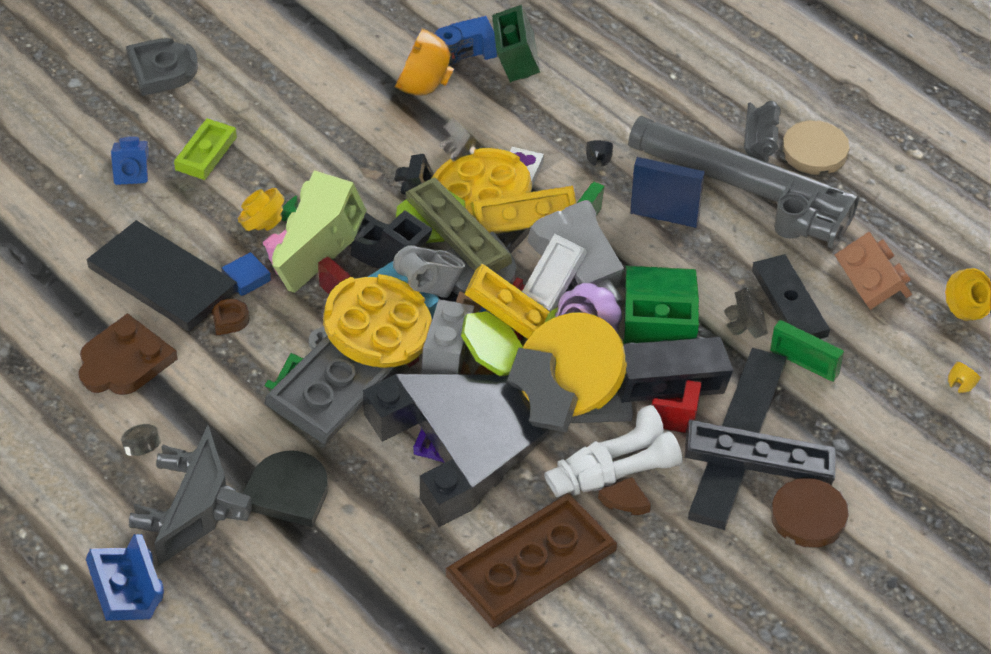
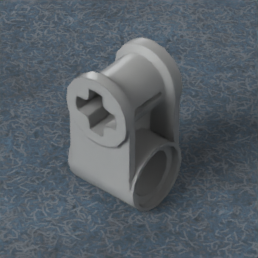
M416 246L402 248L393 260L395 271L408 278V284L414 291L431 293L446 298L450 296L465 267L464 262L460 258L443 250L435 251Z

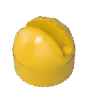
M958 361L948 374V383L951 388L956 383L961 384L957 391L958 393L971 391L981 379L974 370Z

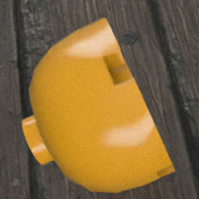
M424 28L421 29L405 62L403 71L399 75L395 88L415 96H426L433 93L439 84L447 85L454 68L448 66L451 54L449 47L443 39Z

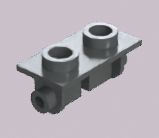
M768 101L759 108H756L749 102L747 107L744 150L747 155L768 162L769 156L773 155L778 149V128L776 125L779 124L781 109L776 102Z

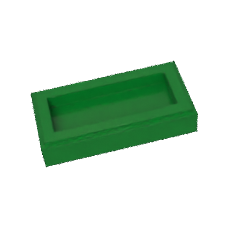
M779 320L774 326L770 347L771 352L785 356L787 360L829 381L834 382L840 374L844 350L782 320Z

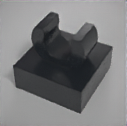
M424 153L411 155L409 167L396 169L394 180L395 182L404 181L402 182L401 193L406 194L410 189L430 180L434 173Z

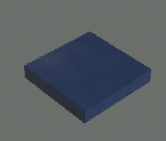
M637 157L634 164L630 213L697 228L705 171Z

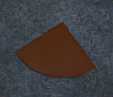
M633 477L599 490L598 499L611 510L616 508L631 512V515H642L650 512L651 503Z

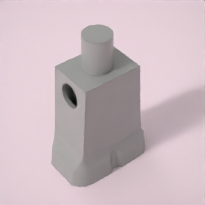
M589 200L581 201L566 207L562 211H556L542 217L530 227L528 243L541 256L554 234L586 249L587 254L570 282L574 288L582 283H592L598 287L610 290L615 296L619 307L624 304L623 298L616 289L619 286L624 267L596 220V211Z

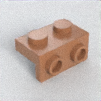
M869 231L836 253L835 257L871 310L900 290L906 298L910 297L912 293L906 286V283L911 281L910 277L900 263L893 266L890 259L895 255L885 240L882 239L877 242Z

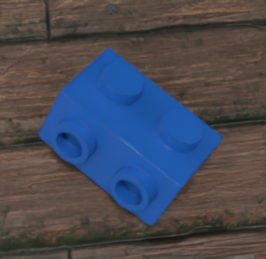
M134 534L127 548H90L85 559L105 620L151 619L158 603L163 599L164 587L162 581L157 577L153 566L152 552L147 548L143 535Z

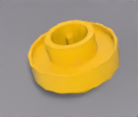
M277 188L255 191L242 203L241 208L243 210L238 217V222L247 231L254 229L271 230L282 219L280 214L283 210L284 196Z
M976 268L959 270L951 275L945 290L946 302L950 311L963 321L979 320L987 316L991 311V281L983 271Z

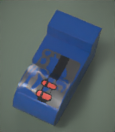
M487 16L453 23L435 31V35L443 39L449 47L451 54L449 64H455L463 58L483 55L485 60L497 58L494 30Z

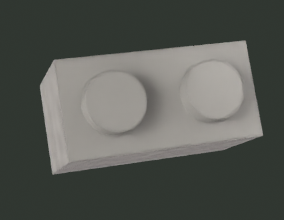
M438 300L423 347L421 374H460L468 350L466 343L461 337L463 321L467 314L474 313V306Z

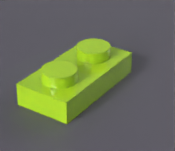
M206 118L174 160L175 170L205 180L237 138L236 128Z

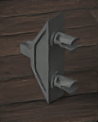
M208 425L197 449L193 452L168 447L167 445L161 446L162 453H158L156 460L157 468L186 473L171 507L167 511H159L158 509L134 504L135 513H130V528L159 533L154 543L158 566L214 530L218 520H225L227 518L248 521L251 514V496L236 492L235 488L226 485L225 475Z

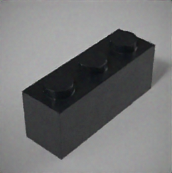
M721 337L623 344L625 361L627 363L626 373L617 392L621 403L647 401L654 398H681L684 396L686 381L689 380L701 382L700 396L725 394L733 368Z

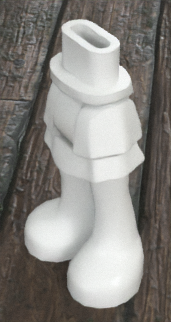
M648 405L638 411L634 430L603 442L594 441L591 445L583 447L566 460L558 461L557 468L545 472L544 476L556 497L569 492L576 496L580 494V489L582 492L601 490L604 486L615 484L616 480L626 475L655 468L667 469L680 465L682 463V453L675 436L669 431L664 433L663 423L655 407ZM648 448L627 458L612 461L613 458Z

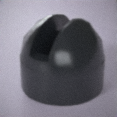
M603 140L587 142V160L593 166H596L597 160H600L601 167L607 165L612 159L613 143Z

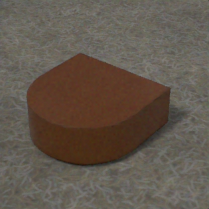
M238 299L221 300L212 309L216 335L241 331L249 323L248 307Z

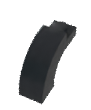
M406 210L390 224H385L365 213L355 239L350 244L351 256L369 266L381 269L392 262L395 255L406 246L421 248L429 240L432 228Z

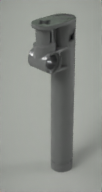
M639 116L636 119L630 132L628 145L633 149L644 150L647 154L682 167L705 171L704 175L778 202L774 228L777 234L784 238L793 239L800 236L808 238L812 236L828 242V248L834 250L855 215L859 196L660 122H654L652 119Z

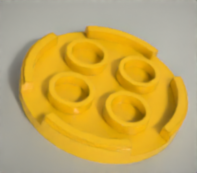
M496 148L474 149V154L461 157L455 161L449 159L433 175L446 189L465 201V208L472 216L471 202L529 193L532 190L530 172L524 163L520 161V157L512 152Z
M378 274L377 277L357 279L350 277L335 286L326 301L323 325L332 344L348 358L364 365L388 368L407 364L423 353L432 317L424 303L425 298L420 292L414 291L408 283L398 278Z
M568 313L552 318L536 329L523 346L525 349L552 353L556 358L555 377L558 385L578 397L573 416L585 414L595 408L598 410L602 408L617 393L625 377L627 363L621 338L608 322L592 314ZM523 392V394L525 395V397H526V398L528 399V401H529V398H528L527 394H526L525 392Z

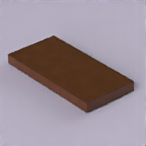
M567 493L446 567V577L492 628H495L617 551V542L570 493Z

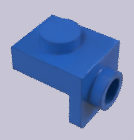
M123 137L119 139V142L113 144L111 158L113 179L116 185L147 183L148 141H139V137Z

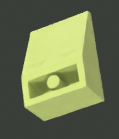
M314 170L310 180L305 181L300 192L301 201L296 212L290 214L286 224L287 233L282 244L276 246L272 256V266L288 291L297 292L319 272V261L327 256L333 260L354 241L367 209L353 182Z

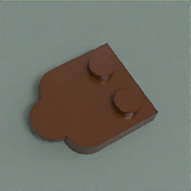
M127 313L82 347L80 352L82 366L79 369L78 375L81 384L90 392L101 393L109 389L115 394L127 395L137 391L178 360L177 351Z

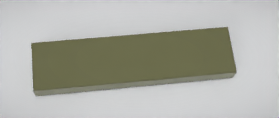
M435 177L406 192L407 201L474 271L481 264H484L496 273L512 264L511 254Z

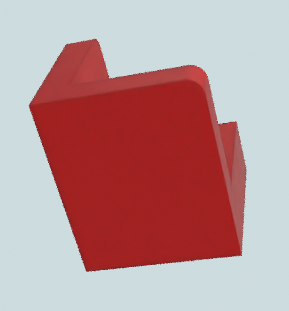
M687 380L683 399L654 398L651 405L659 413L663 429L686 433V426L689 420L696 421L701 382Z

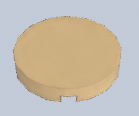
M807 120L793 125L787 130L782 143V151L788 164L798 171L811 175H820V171L829 170L828 174L836 172L845 165L850 149L849 139L844 132L833 124L823 121Z

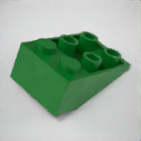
M626 265L623 344L697 338L699 294L696 269Z

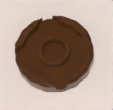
M800 478L786 483L777 490L771 506V520L777 532L785 539L787 536L795 540V544L802 547L820 548L832 544L845 530L849 517L848 504L841 492L829 483L817 479Z

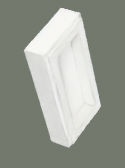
M554 234L522 292L551 312L558 306L561 296L565 293L587 254L586 249Z

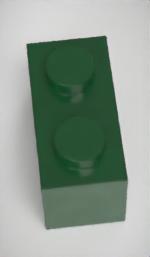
M519 5L493 14L492 21L496 51L509 82L526 79L540 73L535 34L523 6Z

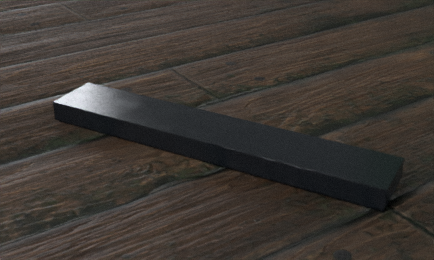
M752 347L722 426L761 433L786 366L787 357ZM708 462L690 507L688 520L725 530L747 470Z

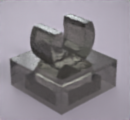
M453 117L444 126L452 136L445 138L440 147L447 154L457 147L456 151L450 156L454 161L467 156L468 151L474 154V149L484 148Z
M748 287L735 292L737 305H731L724 310L729 320L733 321L727 324L728 329L733 335L742 334L748 329L755 339L768 334L763 307Z

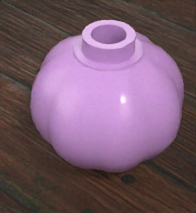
M582 283L573 290L565 292L558 302V310L555 314V317L568 313L592 314L608 322L617 334L622 320V311L617 305L613 293L604 287H598L592 283Z

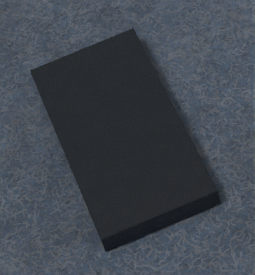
M137 220L86 259L89 269L188 332L211 314L213 307L221 300L229 299L238 291L235 280Z

